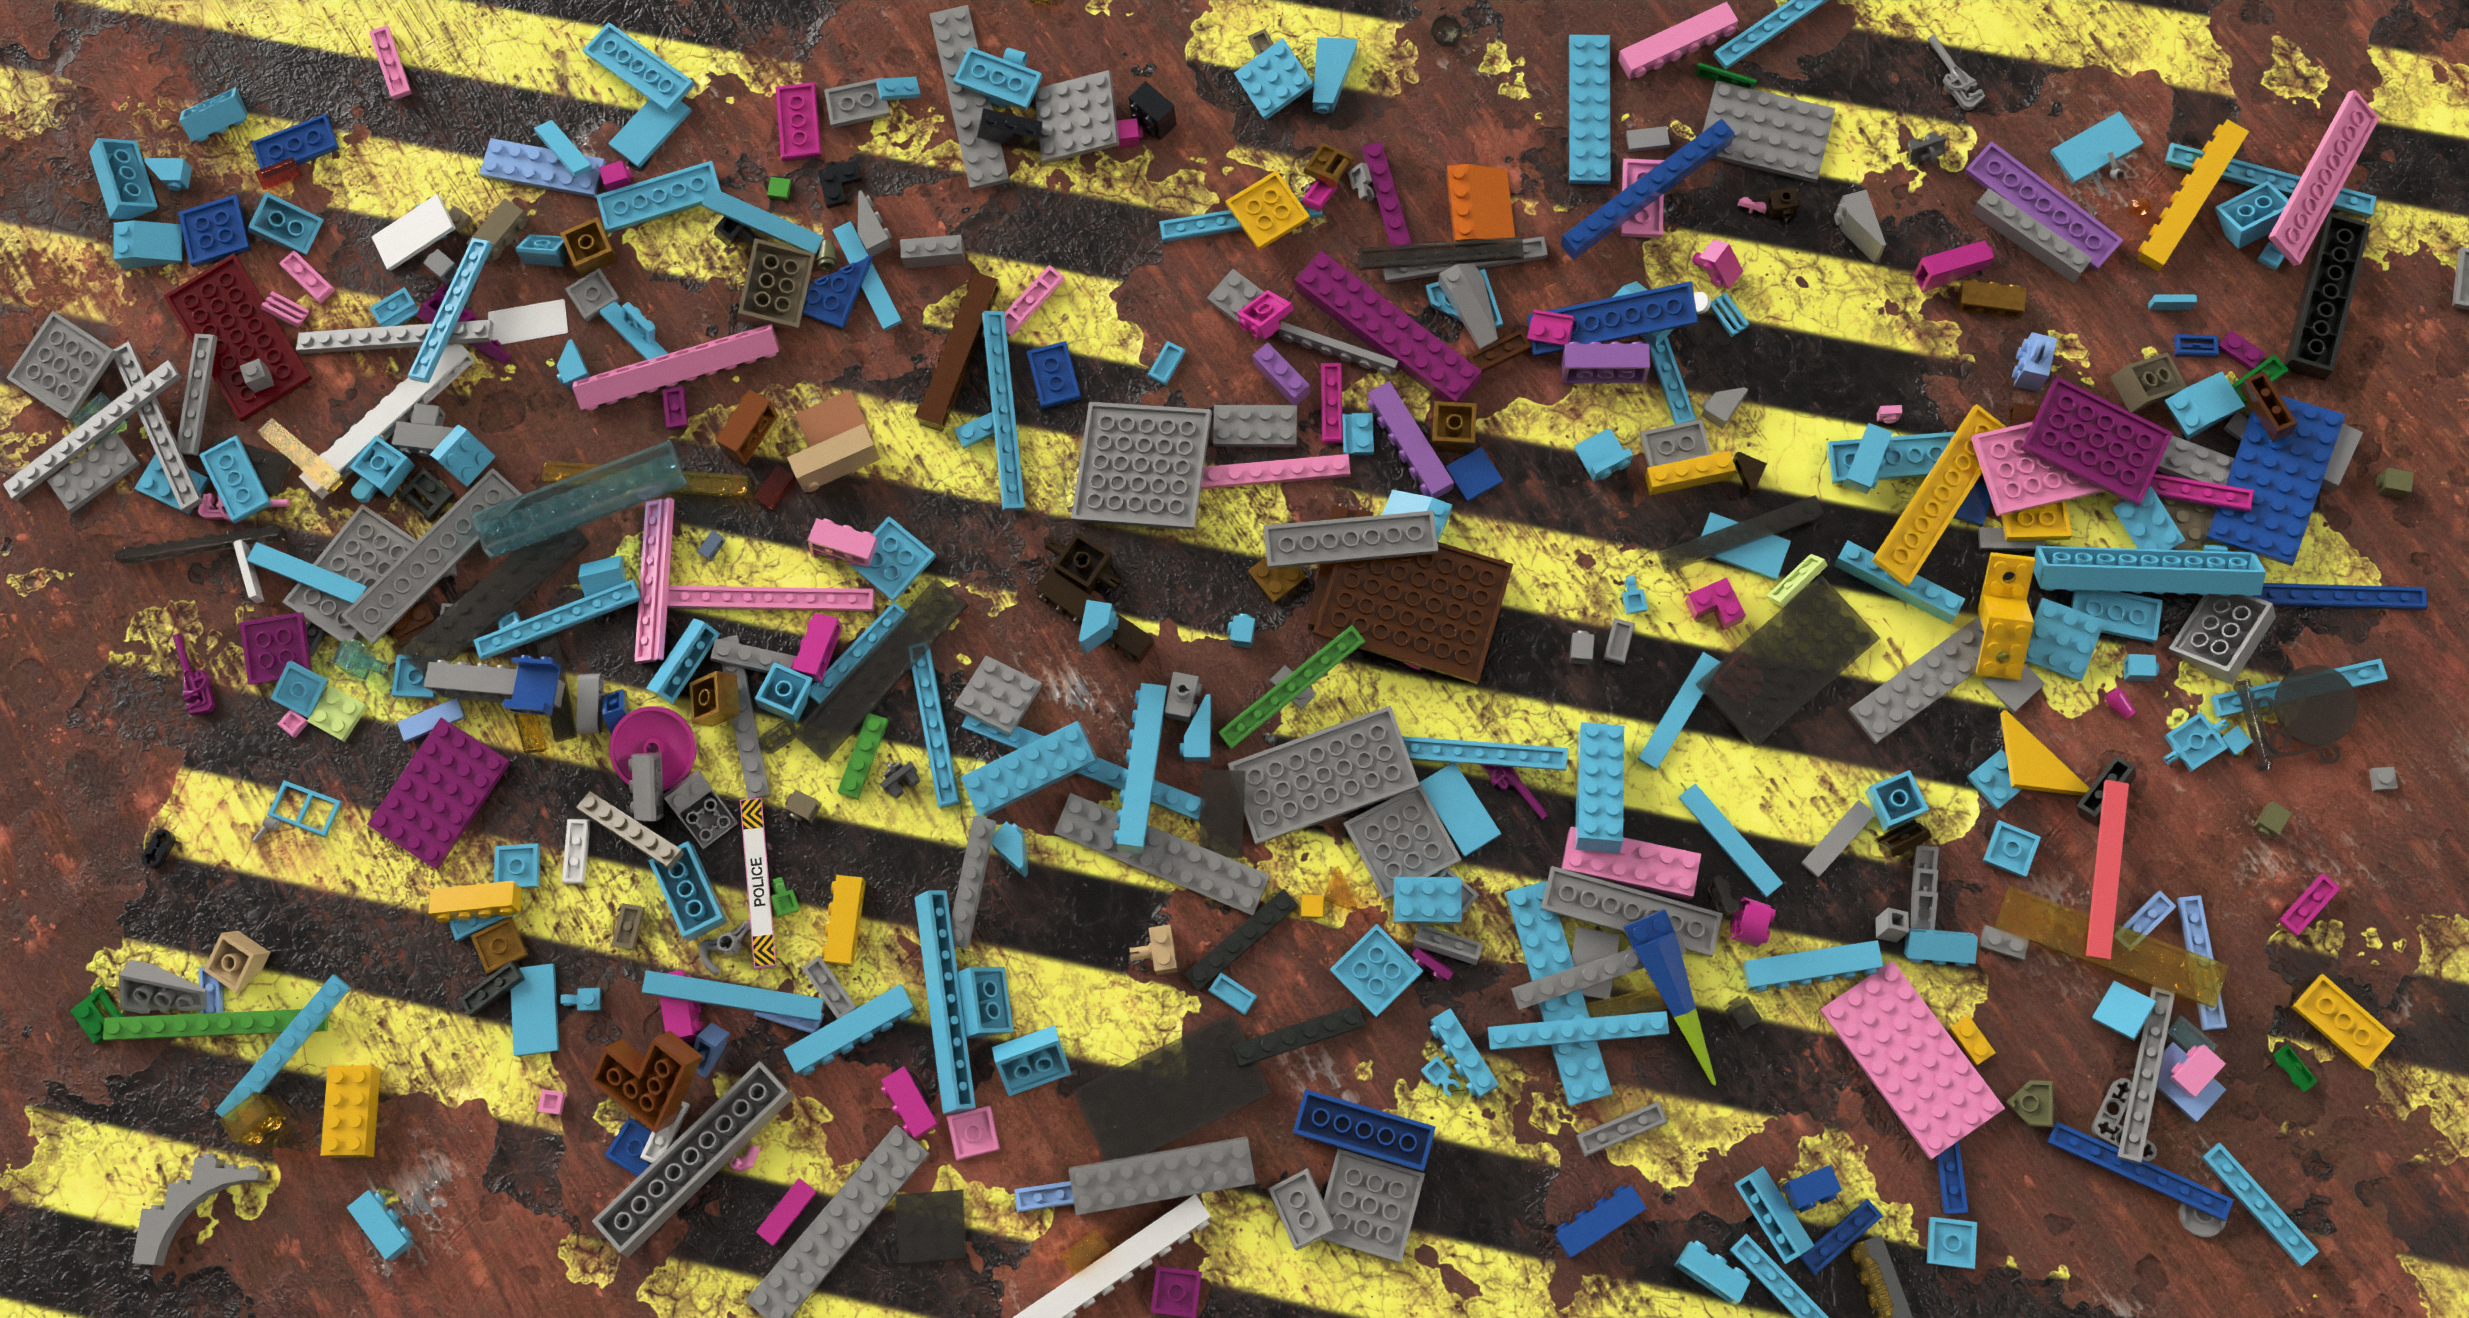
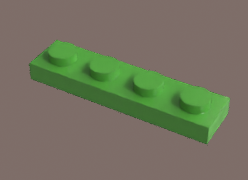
M867 713L837 790L839 794L859 800L887 728L888 719Z

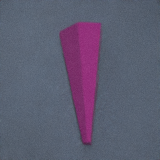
M446 284L436 290L432 298L421 304L416 316L432 324L449 286ZM463 308L457 322L477 321L479 319L471 310L467 311ZM491 339V342L467 343L504 364L512 356L510 353L506 354L500 348L501 343L498 340L493 341Z

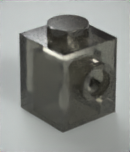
M1738 996L1728 1002L1730 1006L1725 1011L1739 1033L1762 1020L1748 996L1743 999Z

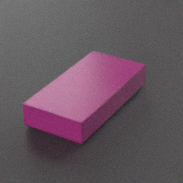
M1317 179L1303 197L1301 204L1320 212L1336 191L1337 186L1331 188L1326 182Z

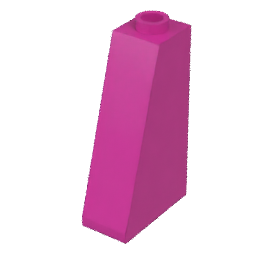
M1984 240L1930 255L1921 259L1913 277L1921 292L1924 293L1989 267L1994 259V251Z

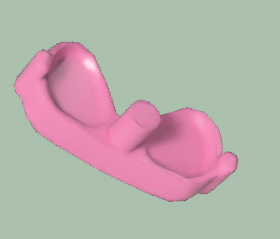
M1748 197L1741 198L1737 205L1749 208V213H1752L1754 209L1765 214L1767 210L1764 202H1752Z

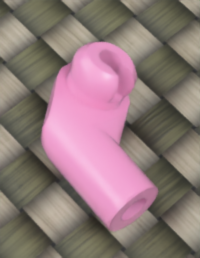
M750 1144L745 1156L731 1159L730 1167L736 1172L752 1168L761 1148Z

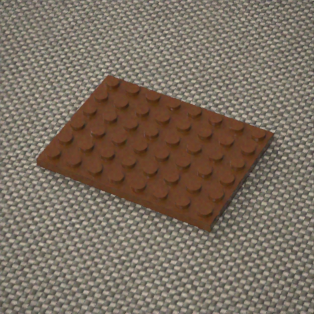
M1438 541L1437 554L1335 563L1313 635L1333 640L1353 625L1366 641L1358 647L1359 649L1478 684L1513 564Z

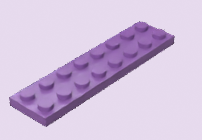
M1992 141L1964 172L1985 189L1990 188L2090 256L2092 260L2088 266L2094 271H2097L2123 241L2121 237Z

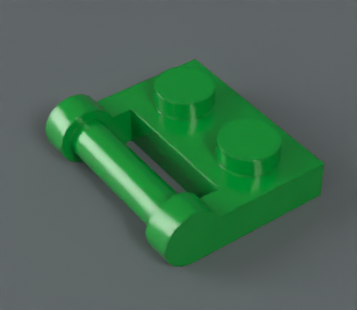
M104 986L95 988L92 994L70 1010L90 1040L96 1045L103 1041L104 1018H106L96 1004L98 1000L101 1001L111 1017H126L118 1011L108 997Z

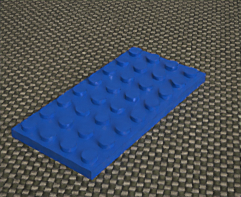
M2281 396L2297 422L2293 434L2272 442L2254 411H2251L2226 486L2254 490L2251 511L2249 513L2217 507L2206 539L2245 552H2253L2258 556L2293 566L2345 414Z

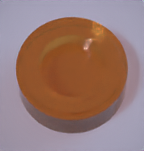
M2145 198L2132 200L2128 204L2129 213L2133 216L2144 215L2151 209L2149 200Z

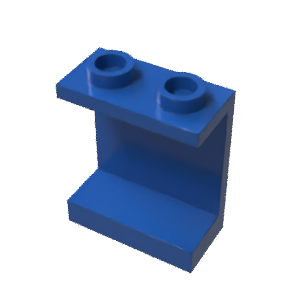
M521 655L520 658L512 657L511 661L518 665L512 699H504L502 707L511 713L552 716L561 666L554 662L553 658L542 656L541 659H534V657L528 655Z

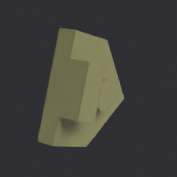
M2029 1080L2016 1094L2006 1101L2029 1127L2053 1128V1081Z

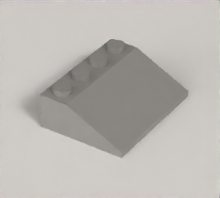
M2220 594L2203 595L2169 647V651L2209 676L2232 685L2275 620L2276 615L2273 603L2254 596L2246 597L2234 594L2230 596H2222Z

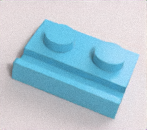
M405 287L369 308L381 327L401 326L416 317L419 308Z
M1342 414L1343 454L1374 455L1373 414Z

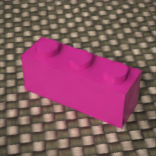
M814 613L813 618L807 624L805 638L800 642L798 656L793 660L792 669L813 678L814 682L822 683L843 629L838 618Z
M905 1066L881 1080L884 1085L881 1089L887 1099L891 1097L895 1105L892 1106V1109L898 1118L902 1116L906 1123L903 1125V1128L909 1137L913 1136L918 1140L940 1126Z

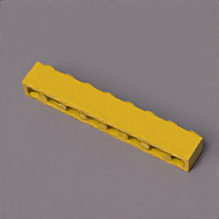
M2228 119L2223 125L2218 124L2212 133L2215 138L2212 142L2207 141L2202 149L2204 155L2202 158L2197 157L2191 166L2194 171L2191 175L2186 174L2180 183L2183 188L2180 192L2175 191L2170 199L2172 205L2170 208L2165 207L2159 216L2162 221L2159 225L2154 224L2148 233L2151 238L2148 242L2144 240L2139 247L2138 252H2140V255L2137 258L2138 261L2158 272L2161 270L2249 133L2248 130Z

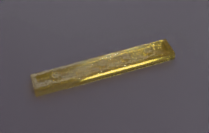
M273 418L257 431L259 435L328 493L332 494L346 480Z

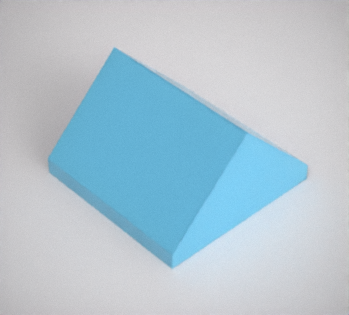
M529 234L516 247V252L524 264L564 267L567 248L561 236Z
M622 555L580 565L578 579L585 597L627 582Z

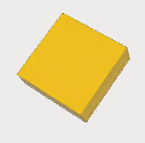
M1302 894L1301 917L1323 918L1324 895Z

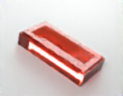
M294 157L255 171L263 190L302 176Z
M778 464L755 494L754 499L772 510L796 478L795 475Z

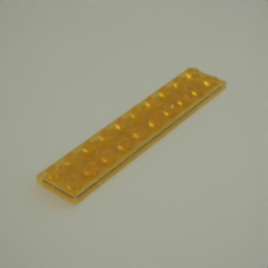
M2012 886L2007 887L1994 928L2153 987L2175 993V995L2211 1008L2216 1007L2229 965L2114 924L2111 959L2086 956L2090 921L2089 914Z

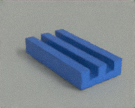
M2175 334L2173 337V341H2175L2174 356L2217 358L2219 355L2218 335ZM2180 341L2213 342V344L2180 343Z

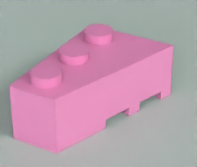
M816 518L808 538L811 557L817 558L818 555L828 556L827 559L835 561V558L845 559L847 564L864 567L870 566L878 547L877 537L867 531L862 533L848 525L840 526L829 519L821 520Z

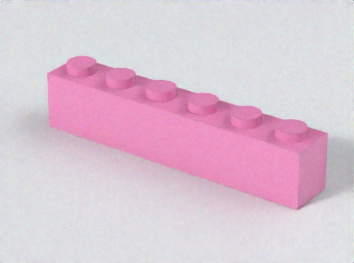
M1722 3L1620 50L1618 62L1629 80L1634 77H1642L1647 71L1659 69L1665 63L1676 61L1686 53H1694L1706 44L1711 45L1723 36L1728 37L1736 31L1738 19L1728 3Z

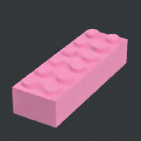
M1570 827L1561 869L1662 896L1691 901L1694 897L1701 859L1700 853L1624 837L1620 853L1575 850L1576 827Z

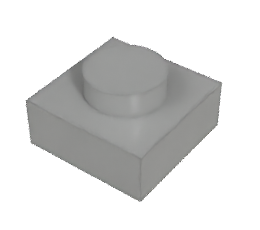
M2394 767L2371 768L2369 770L2372 791H2391L2398 788Z

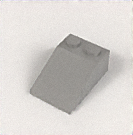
M1863 190L1843 195L1834 214L1835 223L1840 226L1841 232L1873 263H1877L1886 243L1868 192Z

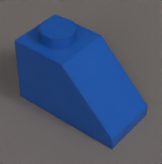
M623 689L603 695L602 715L612 735L618 722L630 713Z

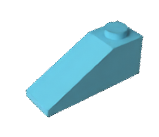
M1210 694L1205 695L1184 735V743H1180V756H1184L1185 762H1211Z

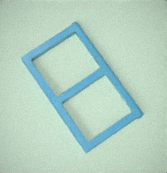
M283 780L267 816L326 837L342 802ZM287 787L308 794L296 821L274 814ZM314 796L335 804L322 831L301 824Z

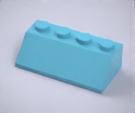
M97 138L89 153L109 217L111 219H132L156 210L158 206L137 141Z

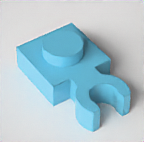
M1438 1056L1421 1069L1422 1074L1435 1088L1439 1084L1443 1086V1092L1448 1097L1451 1096L1447 1089L1448 1085L1452 1084L1457 1089L1460 1088L1456 1080L1448 1077L1452 1074V1071Z

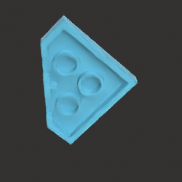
M1485 269L1479 270L1485 280L1495 328L1503 327V321ZM1438 282L1426 285V292L1431 307L1461 321Z

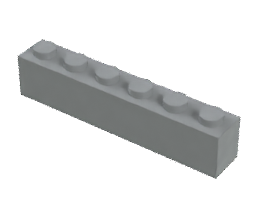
M1990 188L1979 199L1971 213L2072 283L2077 281L2092 260L2090 256Z

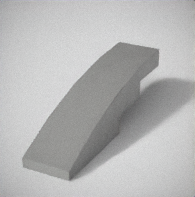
M1915 846L1911 895V928L1935 930L1938 893L1936 891L1939 847Z

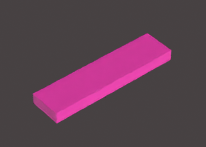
M1321 363L1322 443H1343L1341 363Z

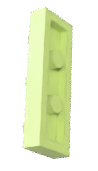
M1810 554L1767 595L1769 601L1781 607L1790 603L1801 590L1828 566L1825 559Z

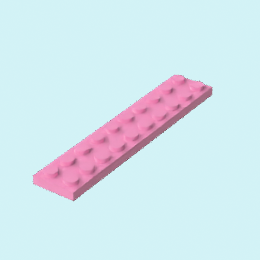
M2356 90L2349 91L2268 237L2293 266L2301 264L2380 118Z

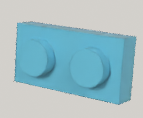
M916 77L878 79L876 83L881 100L919 98L921 94Z
M992 412L954 429L963 449L995 435Z

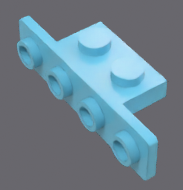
M612 302L600 310V315L646 360L667 354L655 341L656 328L654 324L647 320L637 307H633L629 302L622 305V307L617 302Z

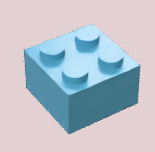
M459 424L430 454L452 476L467 487L496 457L467 429Z
M1910 770L1876 783L1865 792L1884 832L1924 816L1929 811Z

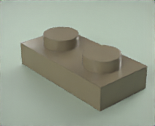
M622 903L611 944L613 947L635 950L645 912L644 907Z

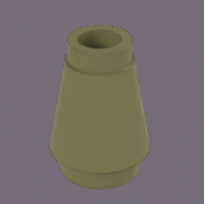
M823 240L821 242L817 264L819 269L823 271H832L837 265L834 245L831 240Z

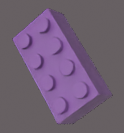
M1570 342L1565 344L1562 355V383H1646L1650 369L1649 344H1644L1643 342H1633L1631 344H1623L1622 342H1612L1610 344Z

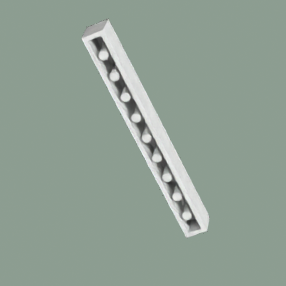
M447 344L429 383L410 380L409 377L404 382L399 383L391 394L385 396L373 410L368 411L360 422L354 424L342 438L337 439L334 445L326 452H323L311 466L306 467L299 477L321 499L326 497L353 472L349 467L375 435L385 442L394 435L397 421L408 422L410 420V414L414 410L415 403L427 405L476 361L474 357L461 344Z
M1194 1194L1013 1318L1075 1317L1077 1315L1076 1310L1082 1306L1086 1309L1096 1302L1094 1298L1101 1293L1103 1296L1109 1294L1115 1289L1113 1285L1120 1280L1124 1283L1134 1276L1132 1272L1139 1267L1141 1270H1144L1153 1263L1151 1259L1157 1255L1163 1257L1172 1250L1170 1246L1176 1242L1182 1244L1191 1238L1190 1233L1195 1229L1201 1231L1210 1225L1208 1221L1212 1219L1198 1196Z

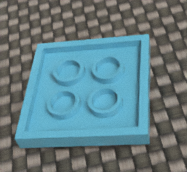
M1284 38L1234 72L1265 121L1315 86Z
M888 516L873 532V535L877 537L878 547L870 566L848 565L894 602L934 560L936 555Z
M2041 598L2033 618L2034 624L2025 661L2082 681L2105 620Z
M1378 924L1330 968V972L1375 1018L1423 973V970Z

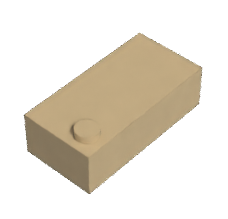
M862 424L787 457L797 481L804 493L816 491L821 485L880 460V457L865 424Z

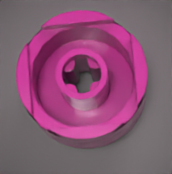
M1743 897L1739 902L1743 904L1742 908H1736L1730 932L1734 933V935L1730 936V939L1753 947H1759L1762 943H1767L1770 931L1767 929L1769 922H1772L1775 917L1776 910L1772 909L1768 904Z

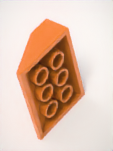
M1472 164L1447 166L1446 178L1454 249L1459 250L1516 241L1507 169Z

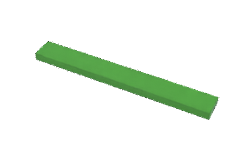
M1351 625L1218 733L1232 749L1366 641L1356 628Z

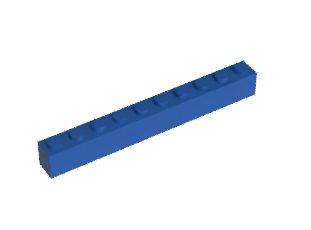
M1721 118L1562 236L1561 247L1575 260L1730 146L1735 132Z

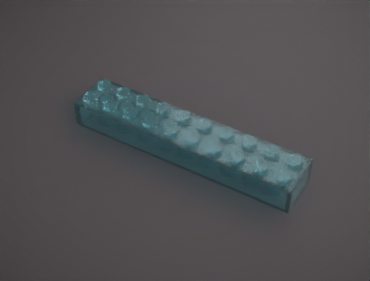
M671 440L472 513L471 515L482 549L492 559L689 484L677 450Z

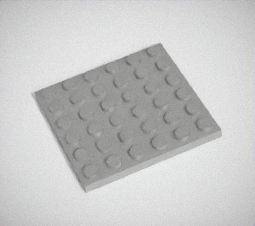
M1089 402L1071 515L1072 521L1195 530L1212 416L1211 409Z

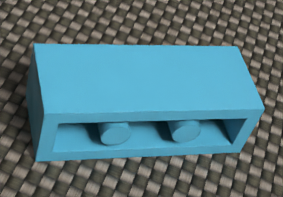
M1868 423L1843 486L1864 494H1868L1870 488L1875 489L1879 477L1876 476L1877 471H1882L1886 459L1883 458L1885 451H1890L1894 442L1890 439L1893 432Z
M1909 928V933L1905 935L1904 955L1910 958L1911 962L1923 963V960H1932L1934 964L1945 965L1947 961L1955 962L1957 966L1966 967L1969 963L1976 964L1978 937L1974 933Z
M367 1190L351 1203L347 1209L384 1259L394 1261L414 1244L410 1238L412 1233L406 1226H401L398 1222V1214L392 1208L389 1209L386 1206L385 1202L387 1200L382 1193Z

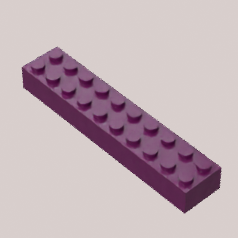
M1320 251L1295 279V290L1380 355L1397 360L1400 370L1441 401L1462 403L1481 381L1482 371L1324 252Z

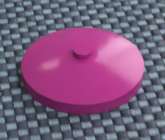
M647 706L636 709L624 716L612 732L609 743L610 760L618 776L628 785L630 780H632V771H629L628 762L629 759H632L631 755L635 753L662 752L663 791L674 787L684 780L695 763L697 744L694 732L688 722L671 709L661 706Z

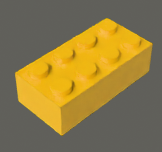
M372 1065L328 1066L320 1156L328 1158L374 1157L380 1068Z

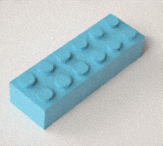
M1076 721L961 776V780L977 815L984 818L1099 763L1082 724Z
M1581 722L1577 740L1575 850L1620 853L1623 843L1624 726Z

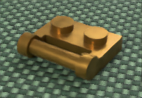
M1322 142L1304 167V174L1326 182L1329 187L1335 188L1345 169L1353 163L1354 157L1350 153ZM1337 159L1341 162L1334 173H1328Z

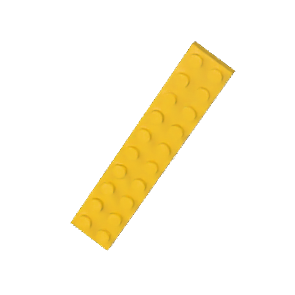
M1976 404L1972 407L1873 557L1872 562L1905 587L1911 583L1982 473L1971 437L1975 434L2007 428L2004 424Z

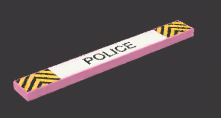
M762 798L740 800L754 969L777 967Z

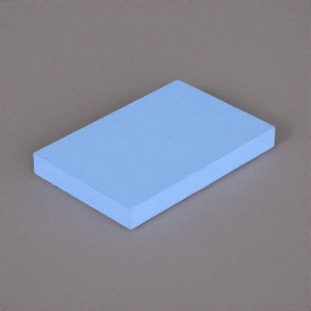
M2171 1042L2163 1052L2156 1088L2195 1123L2198 1122L2226 1089L2213 1078L2196 1097L2190 1098L2169 1078L2173 1075L2171 1072L2173 1067L2179 1062L2183 1064L2188 1057L2178 1045Z

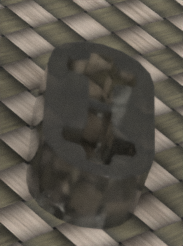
M783 721L764 733L759 739V745L764 752L774 753L793 741L798 735V729L793 722ZM785 727H788L789 729H791V730H790V732H791L790 735H787L786 733L783 734V733L785 732V730H784ZM767 739H770L772 741V747L766 745Z

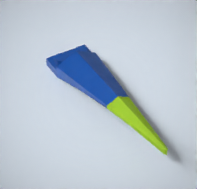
M1660 910L1624 925L1623 927L1632 949L1670 1010L1711 1084L1716 1086L1676 932L1672 927L1666 910Z

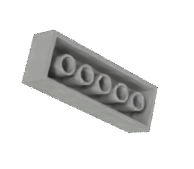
M446 660L428 663L424 687L442 698L503 703L504 699H512L518 667L517 669H510V667L505 665H497V668L483 663L471 666L469 663L458 661L457 664H450L451 662ZM558 680L553 706L555 708H561L565 683L561 680Z

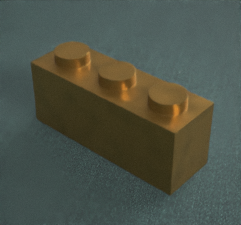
M1975 279L1963 280L1958 292L1957 311L2020 319L2025 311L2026 288L2018 285H1999L1997 282L1983 283Z

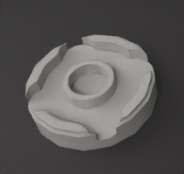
M2180 1203L2178 1210L2179 1220L2183 1228L2191 1235L2199 1238L2212 1237L2225 1227L2226 1221L2223 1222Z

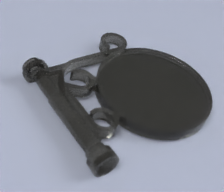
M2308 665L2295 669L2280 682L2274 700L2269 696H2262L2254 700L2253 695L2250 694V688H2252L2250 679L2232 683L2234 692L2237 691V695H2239L2250 738L2253 740L2259 764L2255 765V768H2258L2259 772L2272 769L2271 764H2273V761L2268 762L2270 759L2290 757L2325 748L2333 750L2334 758L2328 760L2325 757L2324 751L2318 752L2320 761L2325 764H2333L2340 759L2341 752L2339 748L2331 743L2340 740L2350 731L2356 720L2358 710L2355 691L2350 682L2341 673L2323 665ZM2265 700L2269 703V710L2261 713L2260 702ZM2275 711L2278 723L2283 730L2273 731L2268 736L2262 716L2270 715ZM2277 734H2281L2284 737V744L2279 747L2280 750L2290 745L2291 738L2302 744L2318 747L2293 753H2283L2275 749L2270 742Z

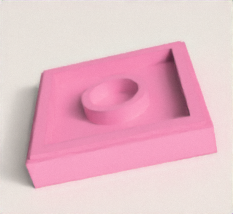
M991 1106L947 1116L956 1161L1000 1150Z

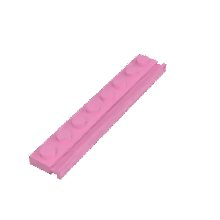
M669 497L665 500L649 501L645 505L639 590L642 600L638 604L634 662L639 664L664 660L674 499Z

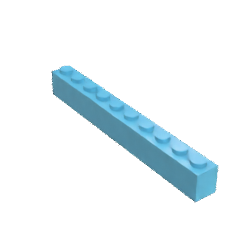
M932 890L916 896L915 905L943 1114L962 1113L974 1109L976 1106L947 890Z

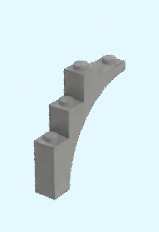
M204 1154L203 1158L195 1157L191 1180L178 1179L177 1183H168L164 1206L151 1205V1209L142 1208L132 1263L164 1266L168 1248L176 1231L186 1217L200 1203L215 1193L231 1186L247 1182H266L267 1173L259 1171L260 1167L246 1166L245 1170L238 1169V1165L225 1164V1161L218 1159V1155Z

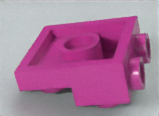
M1267 290L1237 312L1240 320L1238 323L1243 331L1250 330L1255 338L1262 337L1266 339L1281 328L1278 321L1285 318L1294 308L1292 303Z

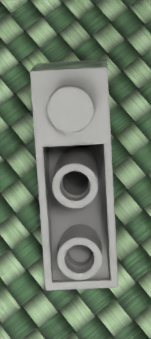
M860 190L858 194V235L868 255L873 257L892 247L889 241L892 237L887 227L882 228L880 223L883 221L878 211L873 212L871 207L874 205L869 195L865 197L862 190Z

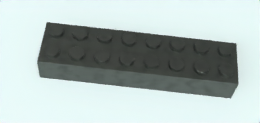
M2331 212L2327 214L2315 241L2284 365L2289 369L2288 371L2323 381L2334 371L2370 228L2369 223Z

